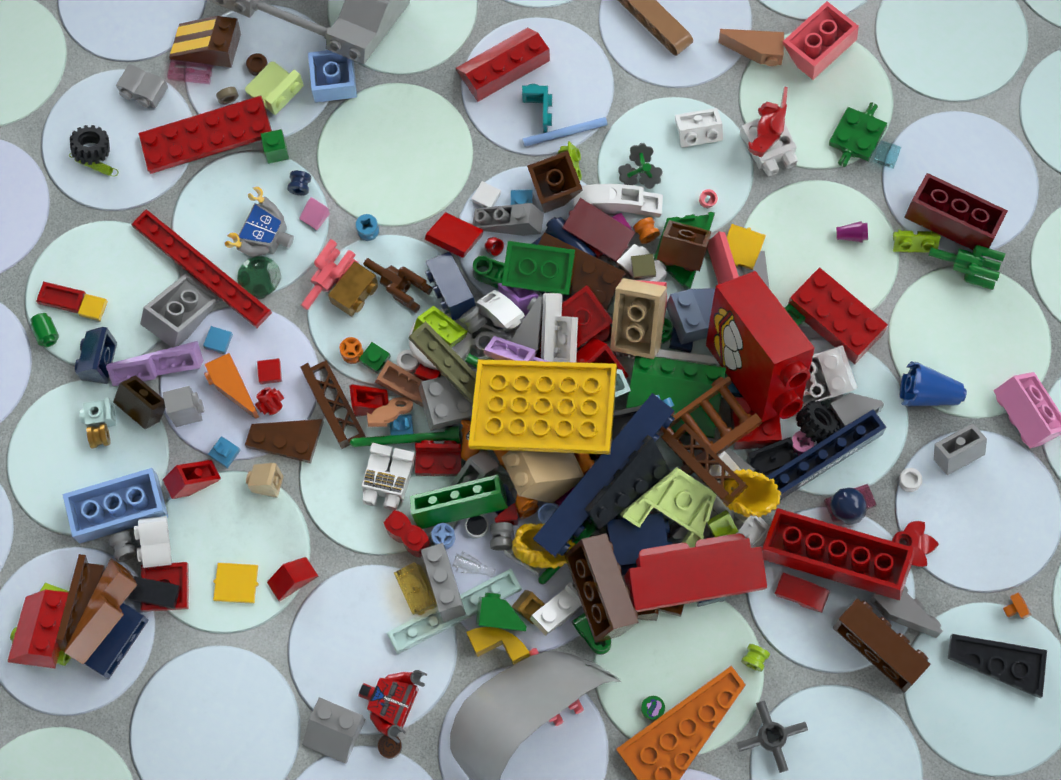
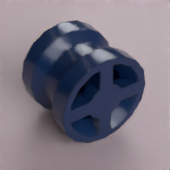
M291 171L289 176L291 182L288 184L287 190L295 195H307L309 193L308 183L311 182V175L304 171Z

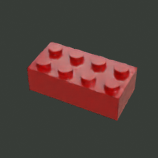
M820 267L790 297L788 304L790 303L806 317L804 322L833 347L843 345L847 358L853 364H856L883 336L888 326L886 322Z

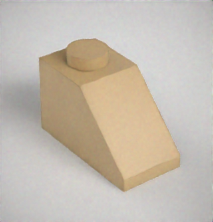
M276 463L254 464L252 471H249L247 474L246 484H248V488L253 493L278 498L284 476Z

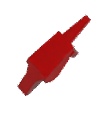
M788 87L783 89L780 107L778 104L766 101V103L761 105V108H758L761 119L757 125V138L747 145L750 153L755 156L763 157L774 143L779 140L784 131Z

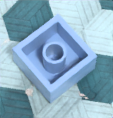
M329 50L308 53L311 89L315 103L357 98L353 60Z

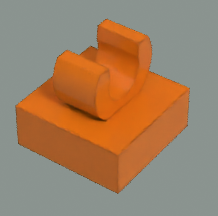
M1019 592L1010 596L1013 604L1003 608L1007 617L1019 613L1020 617L1024 619L1032 615Z

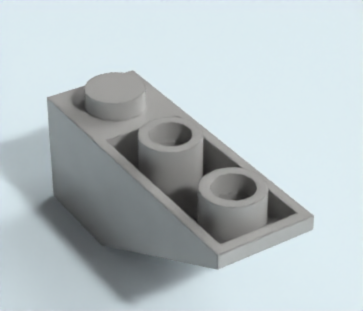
M532 203L476 208L472 225L488 232L522 236L541 234L544 213Z
M538 296L537 299L534 297L527 306L528 314L525 318L520 319L521 323L515 327L517 331L514 336L511 337L509 335L506 339L536 350L535 356L541 344L543 296Z
M904 586L900 601L879 594H875L870 599L874 607L888 620L935 638L943 632L939 621L933 616L930 617L924 611L923 604L918 599H913L907 593L908 589L906 586Z

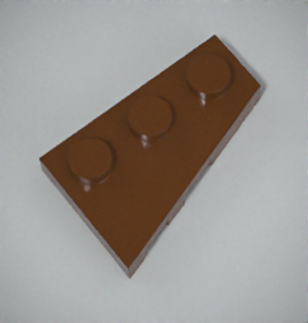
M323 419L251 424L245 446L246 448L311 463L324 421Z

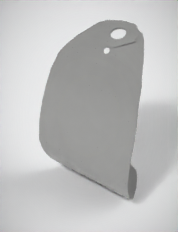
M546 651L532 655L485 682L463 702L455 716L450 732L452 755L469 780H500L509 759L518 746L539 727L592 689L603 683L621 681L617 679L618 677L593 661L572 654Z

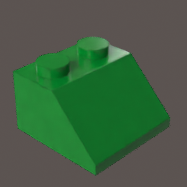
M485 592V597H479L476 625L526 631L527 626L507 600L500 599L501 594Z

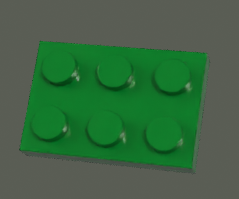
M508 241L502 286L569 295L576 250Z

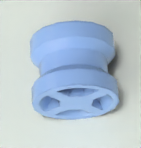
M440 523L432 529L431 536L434 545L443 543L445 549L453 546L456 538L454 530L449 524Z

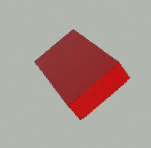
M43 281L36 302L40 305L78 313L86 292Z

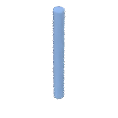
M606 117L530 136L523 138V144L526 147L606 126L607 120Z

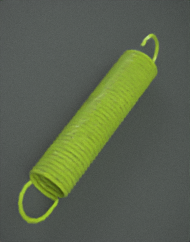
M100 161L98 164L92 162V165H88V162L83 164L108 176H112L113 169H115Z

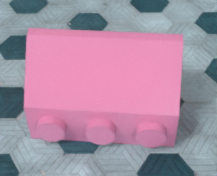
M1035 372L1015 375L993 390L996 394L997 402L1004 407L1009 415L1010 422L1017 427L1022 441L1029 448L1041 446L1061 435V412Z

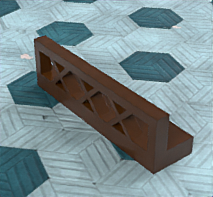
M327 360L313 367H310L309 363L300 366L341 449L349 446L352 438L366 437ZM326 368L328 372L326 381L317 380L314 373ZM327 387L337 390L338 393L335 401L325 397ZM337 406L347 409L348 412L345 420L335 416L334 413ZM346 425L356 427L359 434L347 439L344 434Z
M686 423L673 435L666 431L661 436L663 441L727 506L748 487ZM687 432L691 436V445H681L677 440ZM704 449L706 451V460L697 461L694 458V451ZM710 465H720L722 467L721 476H712L709 473ZM725 480H735L739 486L729 494L725 490Z
M82 554L78 555L56 639L60 651H65L105 570L104 565L88 563L86 555Z

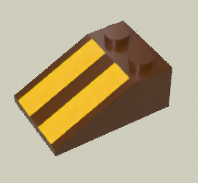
M213 16L180 23L169 59L232 68L241 36L238 18Z

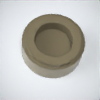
M235 87L224 88L216 94L220 104H229L239 96Z

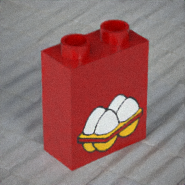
M756 271L716 285L706 347L720 366L726 368V374L762 422L779 416L781 419H788L794 416L803 406L802 399L806 383L810 378V367L815 347Z

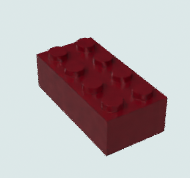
M926 173L904 218L973 250L976 245L990 248L1008 210Z

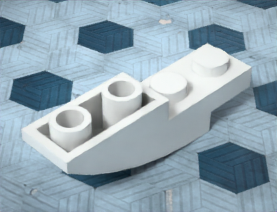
M623 184L583 185V191L573 198L572 208L582 198L606 214L615 215L617 211L657 218H660L662 214L663 195L644 192V187Z
M496 290L491 291L476 302L480 315L490 318L497 327L513 329L521 323L520 319L525 316L510 299Z
M572 580L568 583L563 591L531 616L530 620L545 636L556 627L563 625L582 608L574 581Z

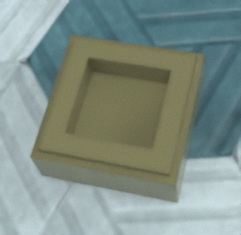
M653 254L631 256L634 280L656 277Z

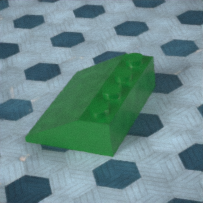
M636 356L630 383L631 391L628 394L626 409L643 405L653 393L659 395L662 401L669 397L674 404L671 407L674 410L672 415L674 416L712 388L711 384L718 378L723 377L725 379L726 368L662 357L651 359ZM720 392L708 400L718 414L722 398ZM700 406L690 415L705 436L714 439L716 426ZM681 420L671 427L674 433L685 424L684 421Z

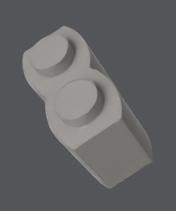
M128 64L116 84L119 94L127 100L135 99L146 108H149V106L156 108L168 89L164 79Z

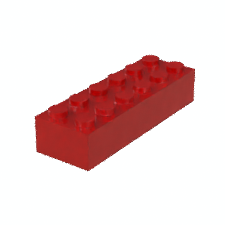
M779 508L776 509L762 548L763 560L899 601L914 558V547Z

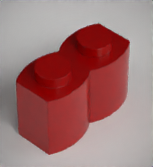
M394 510L383 522L389 536L395 541L403 543L406 550L413 556L421 558V550L431 546L426 532L420 527L412 525L408 517L402 512Z

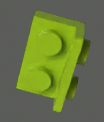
M432 306L417 317L413 329L414 332L426 321L451 348L463 340L468 332L435 306Z

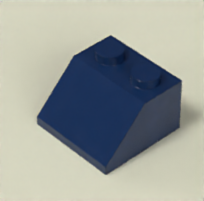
M107 327L86 331L85 338H82L80 342L81 354L80 358L75 362V372L83 381L108 384L109 374L106 366L113 363L117 341Z

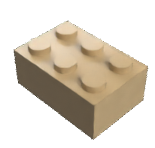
M622 279L615 291L611 351L651 359L655 358L661 348L667 286Z

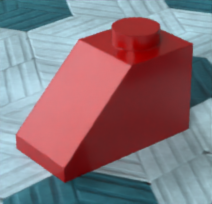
M211 459L176 465L163 478V482L171 498L175 499L190 496L218 482L221 477Z

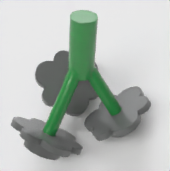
M645 143L630 147L631 154L629 159L634 161L639 168H632L630 164H625L618 168L619 180L624 185H636L638 183L636 178L638 173L641 176L639 182L648 189L661 182L662 169L655 167L653 164L645 163L651 161V155L654 152L653 148L646 146Z

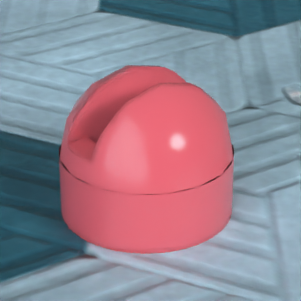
M711 189L704 190L699 196V203L704 208L713 207L718 200L717 194ZM708 195V196H710V198H709L708 202L706 203V202H705V199H706V196Z

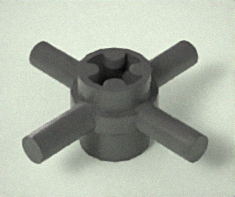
M760 701L756 705L763 726L759 729L758 736L737 742L738 750L741 752L761 745L765 750L773 752L779 773L786 772L788 767L781 748L786 743L787 737L808 731L806 722H801L784 728L779 723L772 722L766 702ZM769 730L773 734L778 733L779 738L773 743L767 741V731Z

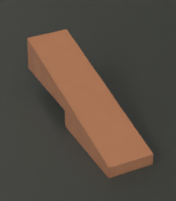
M387 360L375 383L423 407L419 392V386L423 380Z

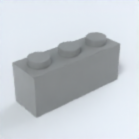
M440 543L422 549L421 553L443 621L446 622L466 615L444 544Z

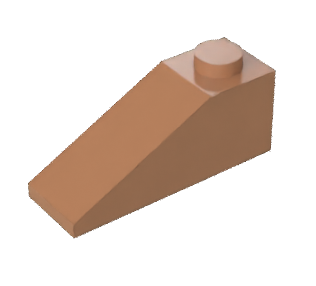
M720 29V44L759 64H766L767 66L782 65L784 32Z

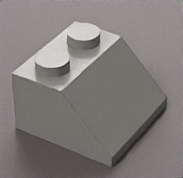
M319 697L309 718L302 745L346 764L366 719L361 714Z

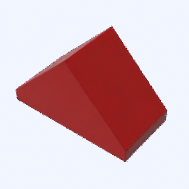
M353 384L349 386L352 409L356 417L365 416L367 413L372 414L377 408L389 403L386 389Z
M303 557L283 564L267 583L280 602L319 576L307 557Z

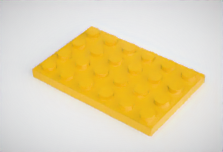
M478 359L469 448L610 454L617 364Z

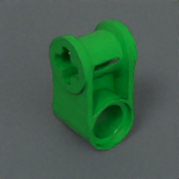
M479 256L473 261V276L477 281L498 289V284L502 283L505 263L493 260L487 256ZM480 266H485L488 268V270L485 272H480L477 270V268Z
M585 612L572 621L577 632L584 638L594 653L604 655L610 650L611 639L605 640L604 647L601 644L596 645L597 643L594 641Z

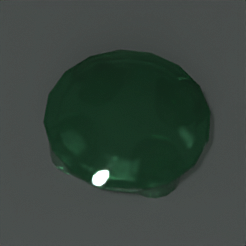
M256 256L245 261L238 270L237 275L238 284L257 299H264L276 290L282 279L279 266L272 259L262 256Z

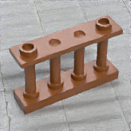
M728 376L725 379L720 377L711 384L712 388L672 416L675 418L672 424L667 429L663 427L658 435L660 436L666 431L673 435L674 431L671 427L683 420L717 455L760 426L762 420L756 413L753 416L747 414L727 388L732 384L730 377ZM719 392L740 419V425L735 429L728 428L708 401ZM700 406L721 433V439L715 443L708 440L690 415ZM701 449L703 452L699 455L694 456L697 461L706 460V451L704 449ZM682 462L681 470L688 475H692L694 472Z

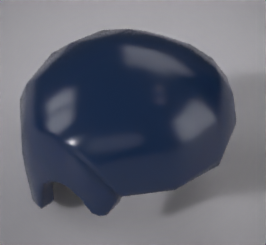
M850 487L842 488L831 498L830 507L836 519L842 520L847 525L859 523L865 517L867 504L863 494L858 490Z

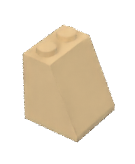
M509 451L501 457L518 496L553 503L577 485L584 477L574 453Z

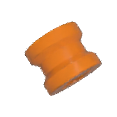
M652 217L644 218L633 226L634 231L639 234V240L642 244L649 243L660 235L659 229L654 226L655 221Z
M348 337L341 342L339 347L345 362L349 364L360 362L359 358L364 352L358 339Z

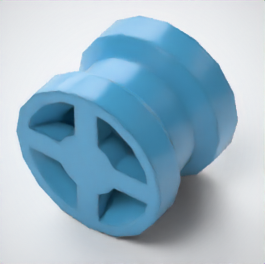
M363 214L357 219L356 229L361 239L371 241L378 236L379 226L374 216Z

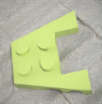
M677 467L623 510L620 515L640 528L654 507L689 530L681 543H687L691 548L695 547V543L698 540L704 539V529L706 522L709 521L716 494Z

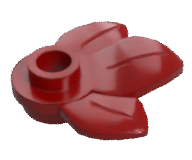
M922 521L910 522L904 531L897 532L892 538L893 542L899 543V540H905L907 546L914 547L912 565L916 567L927 566L928 563L925 555L934 551L939 545L933 537L924 534L925 522Z

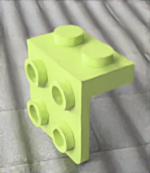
M270 62L245 87V91L252 98L262 96L265 108L276 115L304 85L301 75L296 70L288 73L277 63Z

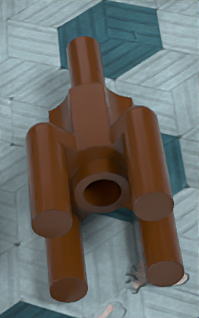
M369 258L363 263L365 267L381 276L380 284L386 287V291L396 301L415 313L420 309V305L414 302V298L406 294L411 284L428 295L433 290V287L427 284V280L404 266L399 269L392 265L388 268H383Z

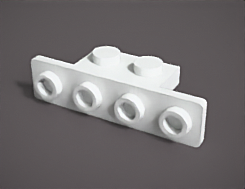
M544 293L541 359L549 362L576 363L578 317L562 316L561 293Z

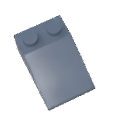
M715 288L688 289L670 294L666 308L681 344L707 338Z

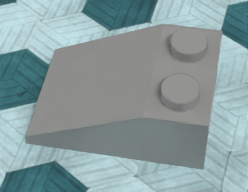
M186 273L143 307L140 325L169 346H179L191 336L220 301V298Z

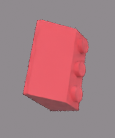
M826 1L783 40V45L797 68L814 80L857 40L859 26Z

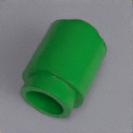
M47 313L34 315L30 319V327L38 345L50 347L56 344L59 334L52 318Z

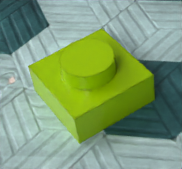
M727 510L709 519L707 522L714 537L739 532Z

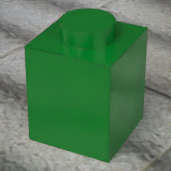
M282 129L261 133L263 149L268 164L289 160L287 144Z

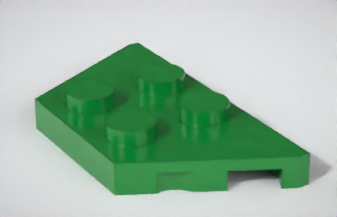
M708 212L707 215L700 216L692 214L682 218H667L654 260L657 261L662 236L669 220L710 231L715 212ZM665 265L667 273L686 290L691 289L697 271H687L677 265Z

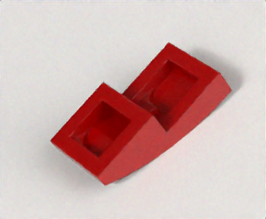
M784 572L775 591L777 597L796 602L801 607L820 613L823 612L830 591L824 587Z

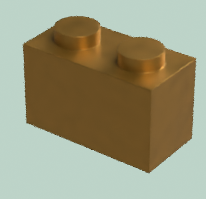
M354 261L328 294L330 302L352 317L355 312L358 313L363 308L365 299L369 295H373L377 290V277L374 273Z

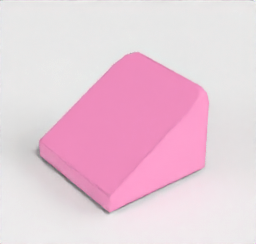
M311 197L299 219L315 230H318L330 215L329 209Z

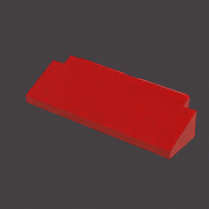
M741 533L701 539L695 543V547L691 548L687 543H677L642 549L636 560L637 567L630 568L624 576L625 584L630 592L631 603L637 612L755 592L767 588L762 546L751 548L750 539L745 538Z

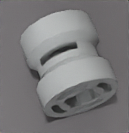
M505 522L491 524L490 533L493 539L490 541V548L493 550L512 549L513 540L511 539V534L513 533V524Z
M129 531L119 532L108 539L110 546L115 550L114 557L116 562L127 561L137 555L136 546L132 545V536Z

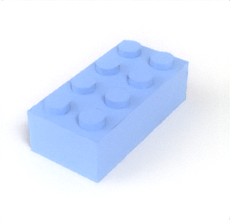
M153 468L62 494L72 537L79 544L134 528V526H138V519L167 516L168 518L159 477Z

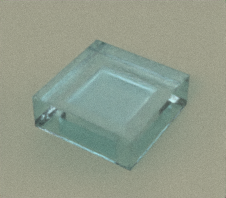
M881 140L873 162L894 169L901 147Z

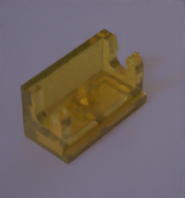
M413 562L394 572L413 615H422L425 613L424 611L437 607L433 590L421 565Z

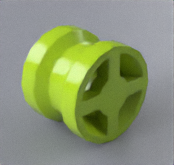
M749 644L747 647L748 653L746 656H743L741 662L751 669L762 672L765 667L763 663L769 658L770 653L762 647Z

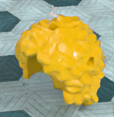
M737 469L733 471L748 487L728 506L725 504L729 510H733L745 517L752 515L758 518L771 513L772 510H776L777 505L780 504L781 492L777 489L778 485L774 484V479H769L763 473L753 472L750 469H741L740 471ZM725 480V490L731 494L739 484L735 480Z
M523 524L516 530L515 538L512 542V551L515 557L522 563L534 568L552 567L553 569L567 564L564 555H558L555 558L533 540L544 524ZM572 539L568 542L571 545L568 551L575 545Z

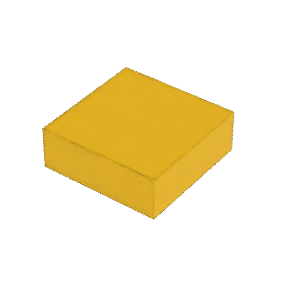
M85 294L78 314L81 317L101 321L108 301L101 297Z

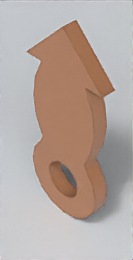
M405 397L391 399L388 405L377 408L372 414L367 413L368 427H387V423L396 420L400 414L411 412L413 402Z

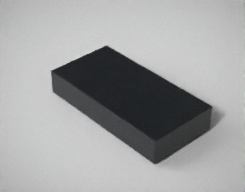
M134 576L137 586L129 594L128 599L130 601L175 609L181 588L179 585Z

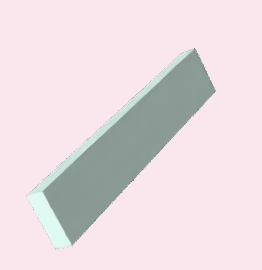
M509 569L460 594L466 615L444 622L437 606L387 632V635L398 655L477 614L479 597H485V592L501 594L500 599H506L520 592L522 588L512 569Z

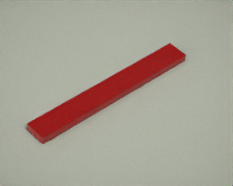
M147 209L131 224L134 229L255 328H258L272 314L268 307Z

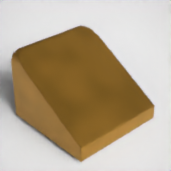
M525 590L512 605V608L531 624H534L530 620L531 616L543 607L545 603L533 592Z

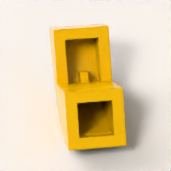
M480 627L466 632L477 657L501 645L504 646L513 665L530 657V653L523 642L506 630L494 627Z

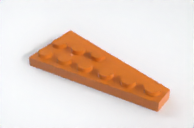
M730 666L623 743L616 751L637 780H680L746 684L734 668Z

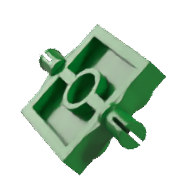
M871 102L866 112H860L847 107L829 141V146L839 149L843 153L838 161L840 166L843 164V167H846L851 157L861 158L869 162L887 128V122L873 116L878 108L877 104L873 106V102Z

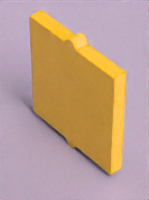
M731 224L727 240L736 267L739 265L753 270L766 235L752 231L750 227L746 229Z
M218 563L216 579L213 580L215 584L213 600L254 603L256 587L259 586L257 582L258 565Z

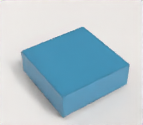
M211 326L203 347L226 354L233 334L230 331Z

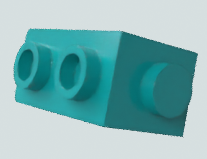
M538 84L522 85L523 103H543V133L548 132V126H552V113H548V107H552V94H548V86H539Z

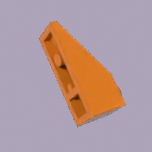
M230 353L206 363L207 372L204 375L209 385L214 384L220 393L255 419L259 418Z

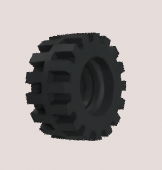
M84 125V128L78 127L77 131L74 130L72 135H70L72 157H75L77 162L81 160V164L88 162V165H92V162L98 164L99 160L104 161L110 152L107 132L105 130L102 131V128L99 126L95 128V125H91V127ZM87 143H95V144H97V145L92 146V147L83 146L84 144H87Z
M815 400L808 402L796 415L797 426L801 427L800 431L805 433L807 438L810 437L811 441H817V444L839 430V421L836 420L837 417L832 414L833 411L831 409L828 410L825 404L821 405V402H815Z

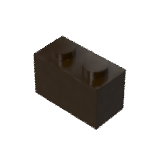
M136 375L120 382L113 400L115 405L144 429L160 422L166 408L164 399Z

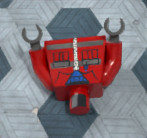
M420 670L387 675L385 678H379L376 687L363 683L359 691V697L370 701L367 710L370 712V720L379 732L389 736L396 743L400 742L396 738L397 734L400 732L406 733L403 727L419 691L416 685L425 686V683L420 682V678L423 675L427 676V673Z

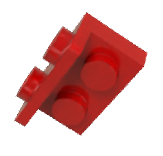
M430 440L415 443V475L456 477L462 467L461 444H457L455 441H444L443 444H439Z

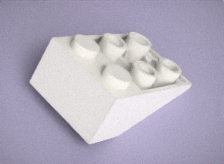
M843 345L813 355L810 378L806 383L802 407L814 400L815 402L823 401L857 389Z

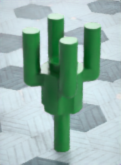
M976 245L973 252L959 248L957 255L931 247L928 256L954 263L952 270L965 273V282L993 290L995 281H998L1000 272L997 271H999L1001 262L995 260L1003 262L1006 253ZM981 255H982V256H985V257H989V258L995 259V260H991V259H988V258L981 257Z

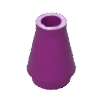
M859 221L836 227L837 240L861 243L868 240V223Z

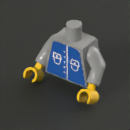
M253 187L258 196L254 197L249 193L248 198L251 201L257 200L258 204L254 203L239 235L234 232L227 235L233 239L234 243L226 241L225 246L227 248L236 246L238 251L250 257L262 256L268 253L274 254L279 244L290 248L294 236L285 233L287 227L284 216L273 202L266 196L262 197L263 191L260 187Z

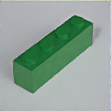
M499 474L410 496L411 515L416 525L421 529L508 508L506 490Z

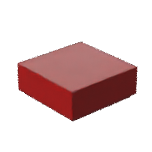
M279 358L257 361L260 384L282 382L281 361Z

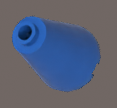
M911 361L906 368H910L908 374L903 373L899 395L901 399H904V402L901 403L902 405L908 407L959 405L961 401L965 400L967 390L964 388L963 383L919 362Z

